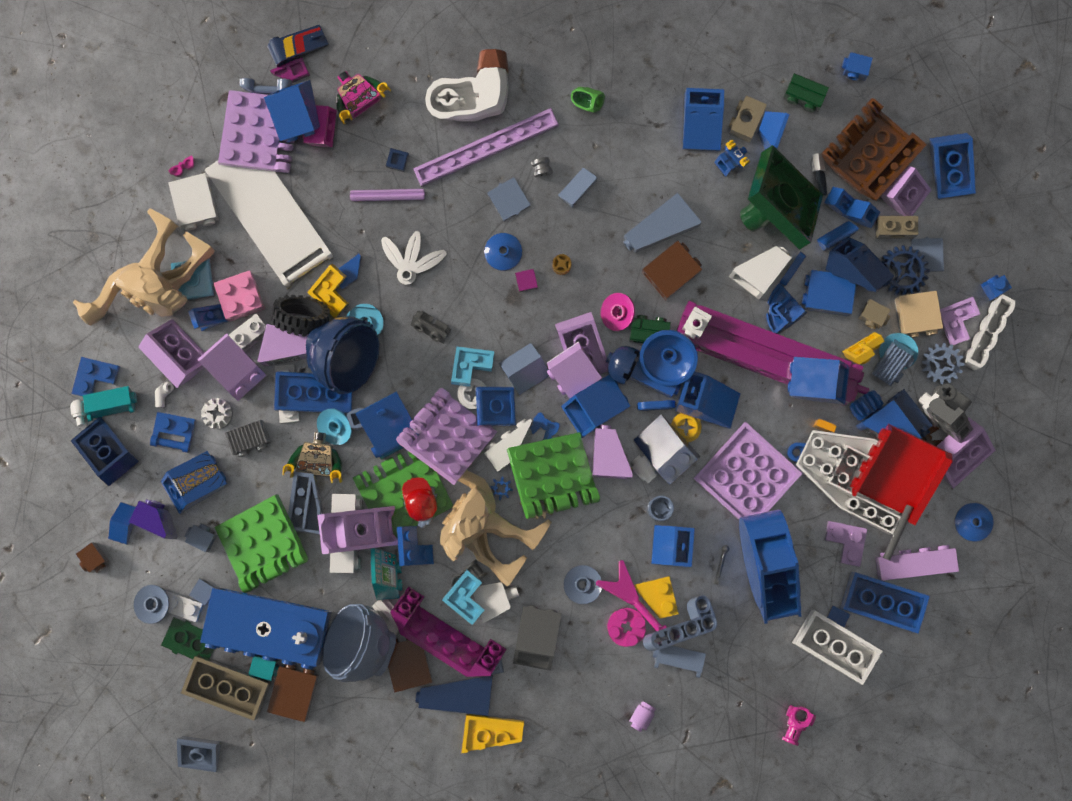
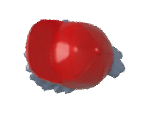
M417 477L407 480L402 487L405 509L412 519L418 521V526L423 528L425 525H430L436 513L437 494H435V488L431 487L424 478Z

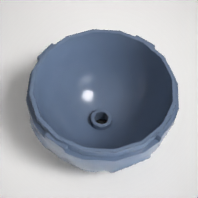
M349 604L338 612L327 631L322 656L325 671L333 679L341 682L364 681L374 675L382 676L388 667L395 648L396 636L394 632L388 630L384 619L373 608L363 604Z

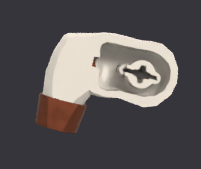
M499 49L480 51L477 67L478 75L476 78H441L434 81L426 93L427 109L433 116L440 119L469 122L502 114L507 103L509 88L507 53Z

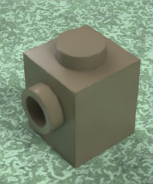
M869 299L858 319L866 322L865 325L871 329H879L883 325H887L891 317L888 315L891 309Z

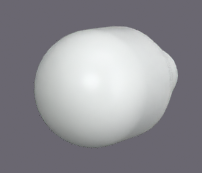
M77 399L71 403L70 408L73 419H76L77 426L80 427L85 425L84 418L87 415L85 414L84 402Z

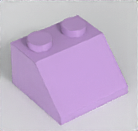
M907 166L880 197L902 216H913L931 192V188L916 168Z

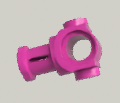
M790 705L786 716H789L787 724L790 726L782 740L798 746V740L802 731H806L809 725L812 726L814 724L816 715L810 713L803 706ZM800 710H804L806 716L803 720L799 721L796 715Z

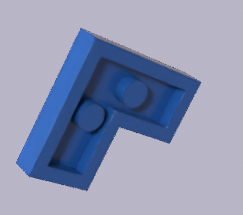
M81 357L71 394L83 397V395L93 393L96 381L115 385L120 366Z
M417 526L397 527L399 566L434 564L433 545H418Z

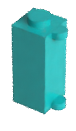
M129 386L83 395L84 409L88 422L93 421V418L127 411L133 413L136 410L135 403H137L135 391L133 392Z

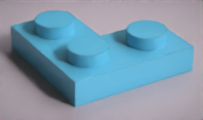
M456 346L451 384L470 387L473 369L492 372L494 351Z
M466 570L442 601L473 625L485 610L471 598V595L481 585L482 581L469 570Z

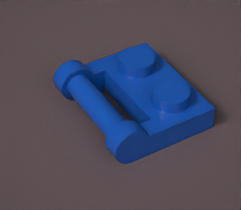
M157 412L150 446L157 447L159 445L180 449L182 452L189 453L196 419ZM160 432L183 436L185 440L184 442L159 438Z

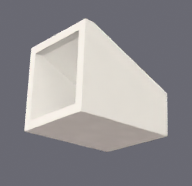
M775 246L735 267L729 277L757 299H760L792 257L789 256L790 253L785 248Z

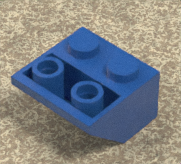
M654 525L651 564L692 567L695 528Z

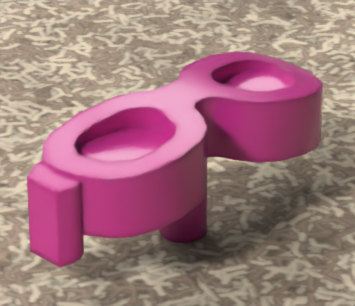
M191 155L185 158L183 162H179V165L171 167L168 171L171 175L179 177L183 174L184 168L190 170L194 167L195 159Z

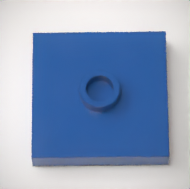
M476 387L477 426L516 425L514 387Z

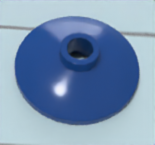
M499 233L487 241L484 250L485 258L488 264L497 270H510L520 262L522 246L513 235ZM502 247L507 249V252L504 254L500 253Z
M966 504L958 510L955 516L957 532L968 541L983 540L993 529V516L989 509L982 504ZM975 518L979 520L977 526L973 524Z

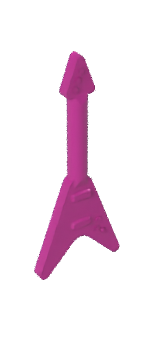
M623 560L619 562L618 582L601 580L596 582L597 586L634 605L656 631L667 628L666 625L662 626L639 600Z

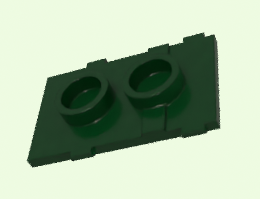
M173 617L161 646L172 650V653L176 655L179 653L192 660L197 655L210 659L214 649L205 647V643H200L203 629L191 625V622L187 620L182 621L176 617Z

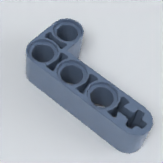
M706 596L690 599L687 603V610L691 620L647 634L643 639L644 647L648 651H655L714 631L717 627V620L710 600ZM697 602L700 603V609L697 607ZM703 621H706L707 628L704 627ZM687 626L690 628V634L687 632ZM670 632L673 633L674 639H671ZM660 638V642L654 643L655 639Z

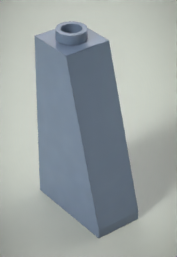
M677 193L626 233L623 243L629 251L633 250L637 253L696 229L702 222Z

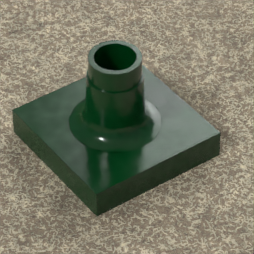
M772 145L761 152L748 196L750 203L741 209L740 217L745 227L752 232H756L772 223L800 250L812 242L823 194Z

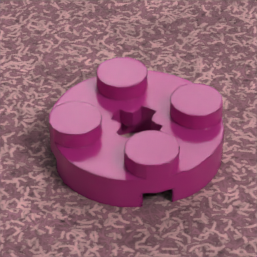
M622 608L610 616L607 629L612 641L620 646L628 647L636 645L643 639L646 632V624L638 611L632 608ZM630 622L632 630L624 633V628L621 627L622 623Z

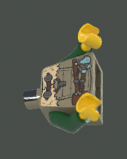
M315 432L313 443L304 442L303 445H300L295 450L288 463L283 466L282 475L290 471V478H293L295 469V472L330 477L331 483H333L334 478H339V483H341L342 461L337 450L333 449V446L325 445L326 433Z

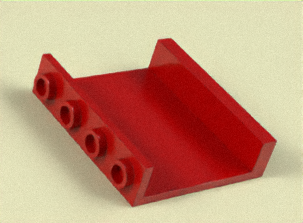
M888 423L885 429L882 428L880 430L877 444H873L868 453L870 457L861 464L859 469L861 471L860 475L852 480L850 485L852 495L856 496L857 493H861L900 513H903L906 505L913 507L908 522L916 525L953 462V457L951 453Z

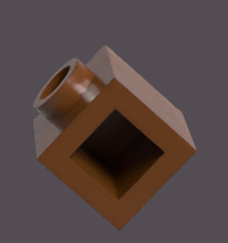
M91 542L76 553L81 561L79 564L85 572L99 573L106 568L105 564L109 562L98 544Z

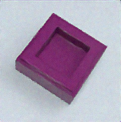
M534 269L515 273L519 292L538 288Z

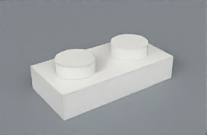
M166 591L169 597V613L194 622L198 621L204 604Z

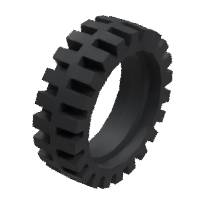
M286 295L284 298L279 297L273 303L271 321L276 328H280L283 332L287 331L288 334L294 333L296 336L302 334V336L307 337V334L309 335L312 330L329 321L330 309L326 304L323 305V302H318L315 298L310 299L311 297L308 296L303 298V295L298 297ZM290 313H293V314H303V315L310 316L311 318H308V317H298V316L291 315Z

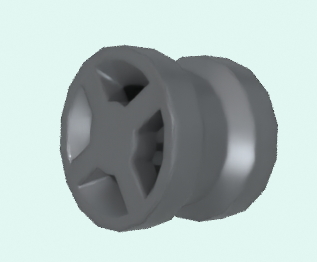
M549 157L538 158L531 162L532 167L535 169V178L553 173L552 168L549 167Z

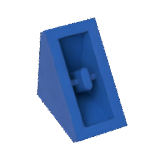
M120 502L110 519L108 539L128 545L134 524L129 523V520L136 508L135 506Z

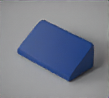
M847 221L818 238L817 242L823 251H827L847 237L854 235L859 228L852 222Z

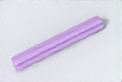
M424 189L350 191L351 201L425 199Z

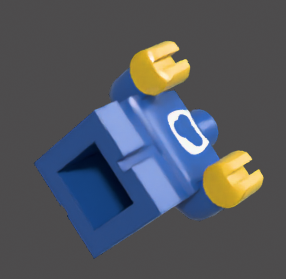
M734 140L726 143V151L720 154L714 161L725 177L737 167L744 168L750 163V160H747V157L744 156L747 153V149L745 147L738 149L736 143H733Z

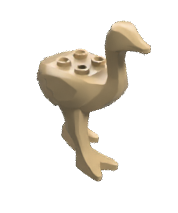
M150 208L147 213L156 224L158 233L140 262L124 266L110 275L100 296L92 303L74 300L73 304L78 310L79 317L90 326L102 319L120 290H122L120 294L129 299L131 304L138 308L140 306L144 307L143 310L153 316L155 313L161 317L172 316L188 300L185 295L178 291L179 288L190 280L195 269L208 260L215 250L194 235L185 232L183 236L192 248V256L180 267L160 272V264L165 256L166 241L178 226L169 218Z
M466 470L458 481L467 485L471 490L467 494L463 493L452 506L453 510L443 520L442 524H444V527L441 530L440 544L443 546L446 555L453 562L458 560V556H461L465 547H467L474 553L479 562L488 566L503 584L509 586L527 557L523 555L510 564H502L490 550L487 533H494L501 538L519 539L533 550L539 544L552 522L547 519L541 525L527 531L509 523L495 513V499L485 479Z

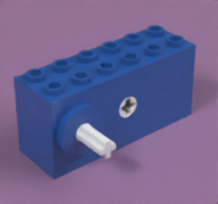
M212 588L200 643H205V647L211 649L224 647V651L230 653L243 651L245 656L255 657L262 655L264 660L274 661L281 659L283 664L293 665L300 663L302 668L313 669L321 665L323 645L332 611L224 588ZM266 625V627L269 628V631L266 632V630L263 629V626Z

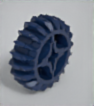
M902 245L900 250L895 246L893 251L888 250L886 252L887 256L883 255L881 257L884 261L882 263L888 269L890 265L895 273L894 279L884 286H889L887 290L889 293L894 289L895 296L900 291L901 296L907 293L909 295L914 294V291L918 293L920 287L926 285L924 281L929 279L925 274L929 273L930 269L924 268L928 265V261L922 262L925 255L919 257L918 249L913 253L912 246L908 247L907 251L905 245ZM896 257L908 258L905 263L896 262L893 259ZM913 263L916 264L918 269L917 276H915L916 273L912 270ZM906 265H908V266L906 267L905 274L902 275V276H900V275H901V272H902V268H904ZM902 279L914 282L907 286L898 284Z

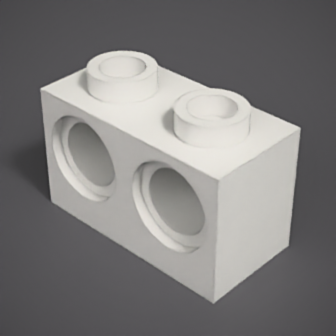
M255 314L230 333L229 336L246 352L264 337L266 324L259 315Z

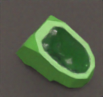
M577 87L571 93V100L579 108L590 112L600 111L604 104L605 95L603 92L589 87Z

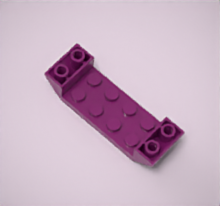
M408 586L391 610L399 633L466 677L491 676L507 649L492 639L489 640L485 648L420 607L424 596Z

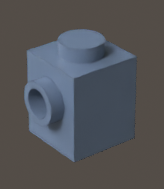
M200 523L199 526L193 525L188 528L185 533V542L204 552H209L218 535L210 532V527Z

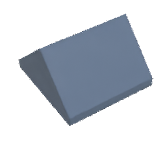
M531 343L499 363L518 395H521L549 377L547 366Z
M186 736L178 738V767L217 772L221 741Z

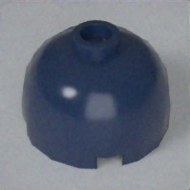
M621 346L614 353L610 352L606 363H608L607 370L611 378L618 383L626 385V381L629 380L637 362L634 360L636 356L639 357L640 350L630 346Z

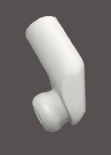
M166 381L155 390L156 408L165 407V397L173 391V383Z

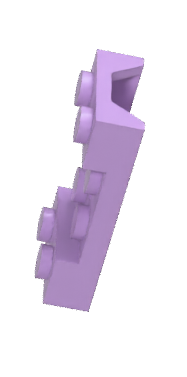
M395 506L317 515L322 554L398 545V539L393 535L391 522ZM359 524L362 525L364 528V533L362 535L358 534L357 532V526Z

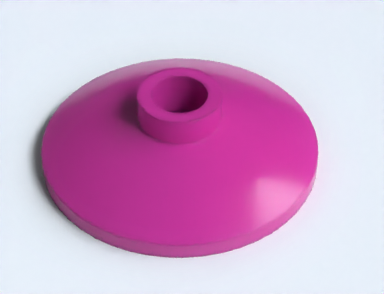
M623 293L609 295L601 307L602 321L607 328L613 331H622L629 327L635 316L633 301Z

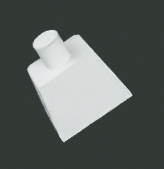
M502 582L479 586L473 593L475 601L485 609L481 614L483 623L510 609L509 600L519 597L516 586L505 589Z

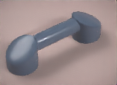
M241 78L239 86L250 93L271 94L277 90L292 86V80L278 79L277 86H255L254 79Z

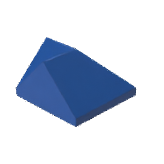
M765 111L757 132L765 150L772 145L778 149L790 114Z

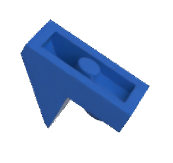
M221 304L193 308L188 311L194 329L200 328L201 331L228 322L225 319Z

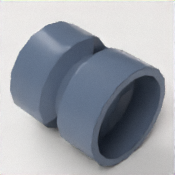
M657 496L649 502L647 512L653 520L664 521L672 516L674 505L668 497Z

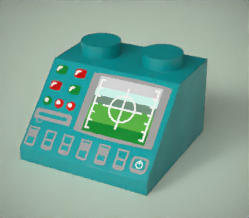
M370 548L372 586L376 600L400 598L399 591H403L402 579H399V573H402V566H399L396 555L376 548Z

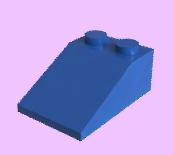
M968 133L929 138L937 198L975 194L973 138Z

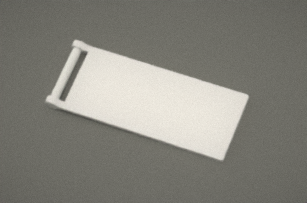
M218 161L205 169L286 289L291 286V283L325 260H330L334 257L275 171L219 165ZM320 248L322 249L323 253L287 278L284 276L286 271Z

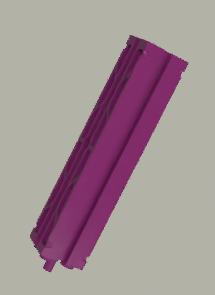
M688 301L676 330L682 334L685 333L682 328L694 307L712 316L699 339L688 337L694 343L697 351L786 385L791 381L790 364L793 362L794 357L841 360L850 366L845 405L854 401L858 392L866 394L870 390V388L858 384L862 382L865 372H862L864 366L853 364L851 361L702 305H696L694 302ZM695 320L693 321V325L695 327H699L700 322Z

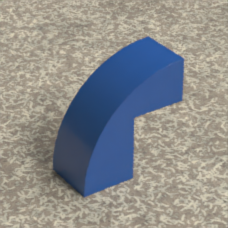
M832 187L824 202L838 214L869 228L873 227L880 214V211L872 203L854 199L844 189Z

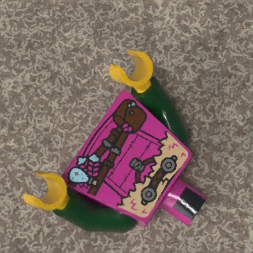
M347 71L342 72L337 77L342 85L338 87V94L336 96V110L342 123L345 124L344 120L350 118L352 121L379 102L381 96L385 97L384 91H391L389 86L385 82L381 83L369 76L357 74L351 78Z

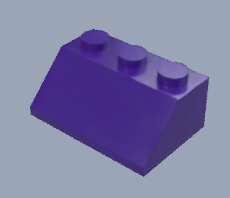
M148 499L138 501L129 523L164 539H177L178 537L170 512L164 508V504Z

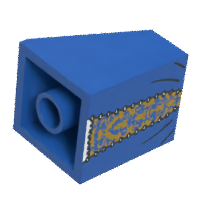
M208 451L170 469L160 481L179 514L220 491L227 484L224 473L218 470L214 456L210 455Z

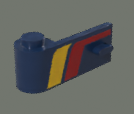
M316 25L281 38L278 36L273 37L269 40L267 48L276 66L279 67L293 61L294 57L326 47L329 43L320 25Z

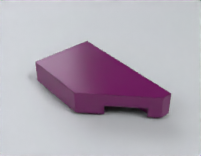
M302 57L270 70L272 75L282 79H290L292 83L310 76Z

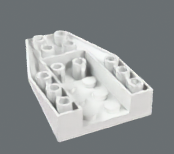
M812 430L796 466L840 509L888 535L893 534L901 518L899 516L900 512L861 493L853 496L852 488L850 487L854 477L858 478L861 473L859 471L861 464L870 457L868 455L870 448L873 444L876 445L878 441L872 438Z

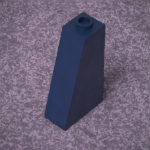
M493 675L421 687L420 692H416L415 703H419L418 708L488 716Z

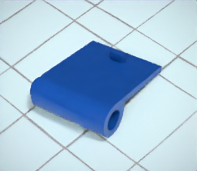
M397 391L355 413L374 446L371 450L376 458L380 457L382 460L404 448L397 442L396 438L405 428L412 429L410 427L412 419Z

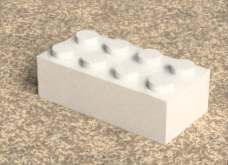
M332 494L331 513L362 510L363 501L359 499V495ZM359 524L357 526V532L362 530V525ZM358 550L330 553V573H357V569H361V557H358Z
M815 610L810 611L792 644L862 685L882 653V650Z

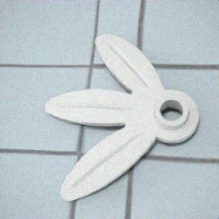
M415 231L408 241L405 259H403L400 251L390 239L383 237L381 240L386 256L399 269L397 272L399 282L404 285L412 284L416 279L417 273L434 267L447 254L445 250L435 251L416 262L421 243L420 232ZM409 272L410 277L405 279L403 273Z

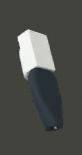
M820 153L812 155V173H816L818 189L825 196L827 195V183L824 172L826 171L824 158Z

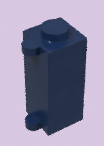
M905 389L886 402L894 400L922 438L930 433L928 429L933 425Z

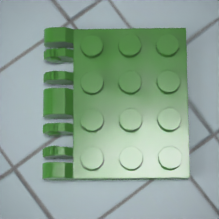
M580 432L507 449L526 519L542 516L543 510L539 502L544 500L549 514L553 513L554 509L556 512L570 509L571 506L577 508L579 505L577 495L575 494L577 492L580 493L583 505H589V502L591 504L600 502L599 492L595 487Z
M409 451L408 454L414 463L408 466L401 453L397 454L403 467L401 470L398 468L393 457L381 462L387 475L385 478L378 466H374L373 470L380 480L374 484L367 471L362 472L369 485L368 487H366L360 474L352 477L368 509L395 506V511L391 518L393 535L397 537V527L418 526V521L409 516L404 505L402 487L407 480L421 477L427 480L431 487L435 488L437 510L433 518L446 512L453 506L437 472L421 460H418Z
M278 494L214 527L239 579L238 584L243 593H248L253 588L255 589L259 586L257 577L261 583L265 584L268 580L271 581L281 576L283 572H288V562L293 568L308 562V556Z

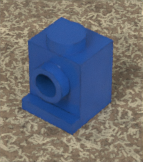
M996 275L980 284L990 301L1012 288L1005 275L1000 278Z

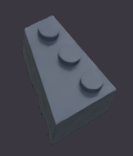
M294 471L288 516L295 531L320 534L317 515L323 514L317 476L315 474Z

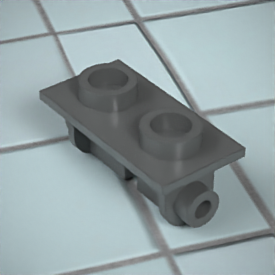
M417 311L412 318L411 326L415 330L429 335L434 341L444 344L446 336L451 331L448 328L449 325L438 319L435 324H432L431 322L434 317L424 311Z

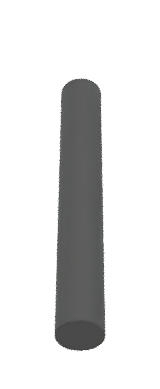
M906 505L883 556L884 559L891 560L913 507Z

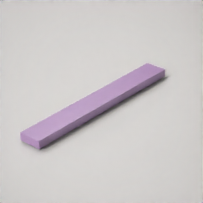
M550 108L413 168L422 187L558 127L559 124Z

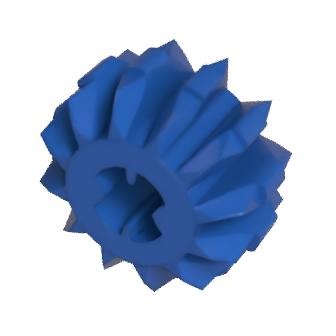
M871 390L851 403L849 408L857 420H863L880 409L884 403L881 396L875 390Z

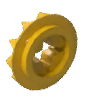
M682 413L675 416L671 423L687 442L696 440L702 430V425L698 418ZM686 419L688 426L694 427L688 430L687 436H685L684 429L678 428L684 425Z

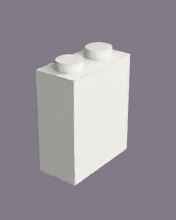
M206 173L168 182L180 228L185 229V231H191L196 229V226L203 224L204 226H210L219 220L209 177Z

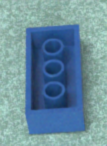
M851 572L840 609L919 634L930 596L857 572Z

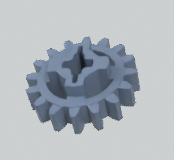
M944 342L942 347H939L936 343V349L934 350L929 347L930 354L924 353L927 360L922 361L927 366L923 368V371H929L927 377L933 376V382L940 379L941 384L946 379L948 383H951L952 377L958 379L956 373H962L963 371L959 367L965 365V363L960 362V359L964 358L963 355H957L960 350L956 349L954 351L952 350V344L946 347ZM945 350L944 354L937 357L933 355L938 351ZM951 354H953L956 359V365L951 363ZM946 358V362L952 367L943 366L941 369L939 368L940 364L935 359L943 360ZM930 361L935 363V372L931 370ZM944 371H953L947 376H941Z

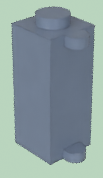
M671 645L653 651L652 657L655 658L654 668H658L659 663L695 671L697 672L696 677L700 678L706 654Z

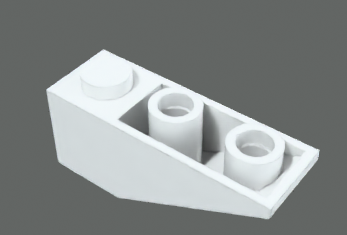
M523 419L516 425V430L513 432L507 431L501 436L502 440L497 444L492 442L485 448L487 450L484 453L498 473L510 464L507 449L522 445L532 424L531 419L528 421Z

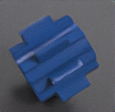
M501 477L499 482L493 479L495 485L490 486L495 491L493 496L498 495L499 501H501L502 496H506L509 499L507 493L508 491H513L512 488H508L511 481L505 483L503 477ZM498 484H500L501 486H503L504 484L506 485L505 493L496 492L498 490Z

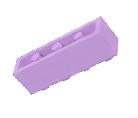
M949 545L938 546V550L933 551L930 550V547L918 548L919 552L911 553V549L899 551L900 555H892L890 561L883 558L885 552L880 553L881 557H875L878 580L959 572L956 548H950Z

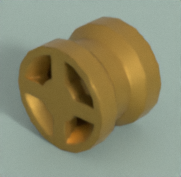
M565 254L557 255L552 264L554 272L558 275L567 274L571 269V259Z

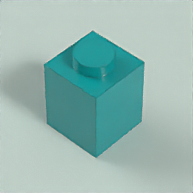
M260 655L253 657L248 675L270 681L274 680V677L277 676L279 660L262 659L263 656Z

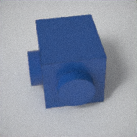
M850 52L847 58L844 57L842 63L843 75L847 76L850 80L857 81L859 79L865 81L869 75L873 58Z

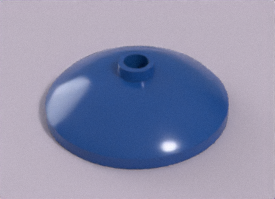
M662 330L652 334L645 340L640 351L642 370L652 381L662 385L672 386L685 382L693 375L698 363V353L694 343L686 335L674 330ZM667 351H672L673 354H672V355H668L666 352H667Z

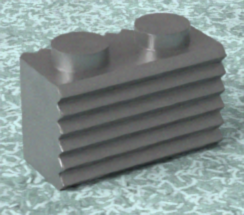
M263 420L225 432L232 455H238V457L248 455L249 450L254 448L257 451L265 449L267 444L271 443Z

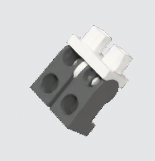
M925 393L918 400L930 423L934 426L938 425L941 430L959 443L973 430L965 412L959 407L954 411L946 405L945 401L938 394L935 393L931 396Z

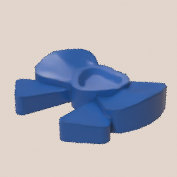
M539 412L534 417L533 425L530 426L532 434H535L540 428L546 430L543 440L551 439L558 432L560 424L558 422H551L544 417L542 412Z

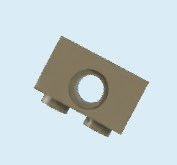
M746 96L744 101L740 100L736 111H739L736 118L732 117L728 126L731 128L729 134L750 143L767 104L749 96ZM748 115L751 121L744 122L741 116Z
M879 216L875 221L876 239H914L918 236V216Z

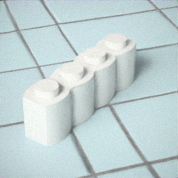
M1001 295L992 301L989 306L988 315L983 318L980 324V331L975 334L971 342V348L964 354L962 363H965V366L975 371L986 364L989 358V351L996 345L998 334L1002 332L1006 325V317L1014 310L1015 300Z

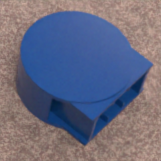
M778 509L740 517L739 531L745 567L755 602L760 608L764 623L768 624L767 621L794 615L802 617L799 563L782 511Z

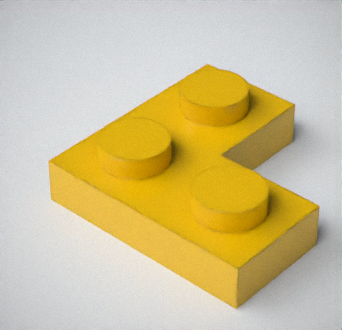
M330 264L307 293L317 299L318 302H323V305L326 304L330 309V314L337 318L349 304L335 291L347 276L334 264Z
M873 332L842 352L845 358L862 365L871 360L870 358L875 355L874 350L878 349L880 344L885 341L882 335Z

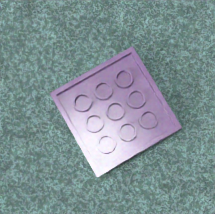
M744 422L693 479L739 520L740 517L768 512L803 473L749 424Z

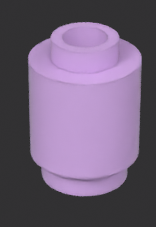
M642 701L629 720L632 722L631 727L639 732L642 729L647 730L655 716L654 712L656 709Z

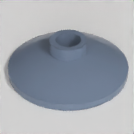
M576 566L564 578V591L568 598L575 603H591L601 593L602 588L596 585V582L601 580V577L590 566ZM580 581L586 582L585 588L579 587Z
M157 585L144 586L137 592L134 598V612L138 619L144 623L154 624L160 622L169 610V597L166 591ZM154 601H156V607H155V608L153 607Z

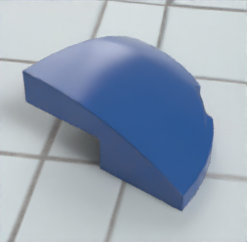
M781 283L770 294L767 302L770 305L769 314L767 313L766 317L772 332L780 334L807 314Z

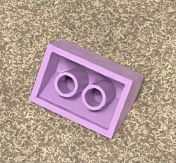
M173 319L147 333L138 346L176 388L191 380L204 367L197 360L204 352Z
M969 417L968 420L973 430L961 443L948 435L937 445V447L952 454L953 462L943 478L953 489L996 451L985 429Z

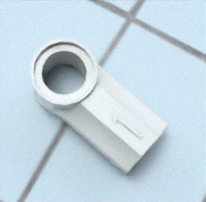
M388 599L378 600L372 607L384 619L388 629L394 632L396 636L399 630L391 614L394 605Z

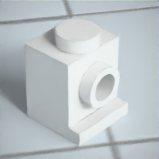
M694 307L682 328L685 331L684 334L692 339H695V337L699 339L712 316ZM693 321H699L700 326L695 327L693 325Z

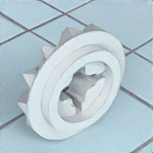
M474 378L471 379L470 387L460 385L458 388L460 403L469 409H477L476 396L471 402L470 395H467L465 392H471L474 386L475 389L476 387H486L482 381Z
M211 399L204 404L201 410V418L208 427L220 429L230 422L232 409L223 399ZM218 406V411L224 414V416H217L214 422V415L209 413V411H215Z

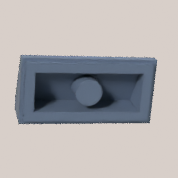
M582 168L558 196L573 208L594 185L597 177L585 168Z

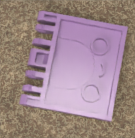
M229 90L218 159L219 165L283 173L290 172L291 164L286 162H291L292 157L289 155H278V151H292L293 145L280 142L294 143V141L279 140L264 99L267 95Z
M439 388L431 398L432 404L426 403L424 408L414 417V420L410 422L412 429L405 428L396 440L402 447L455 485L493 439L497 431L491 426H477V416L454 400L445 389Z

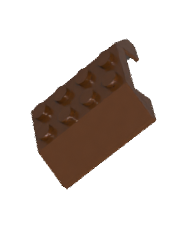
M871 98L866 106L861 109L867 121L865 122L861 116L856 115L854 120H851L841 131V134H838L836 137L842 149L840 150L836 144L830 143L828 145L829 148H826L821 155L828 166L858 193L877 201L927 144L913 132L908 135L881 111L884 106L874 98Z

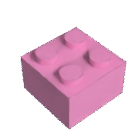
M250 270L214 283L225 319L229 322L265 310L254 274Z

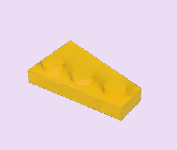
M466 714L461 754L493 746L522 742L524 721Z

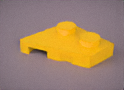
M670 576L634 585L636 591L659 619L679 614Z

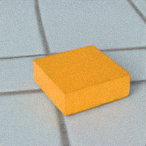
M818 419L813 427L825 432L834 433L837 426Z

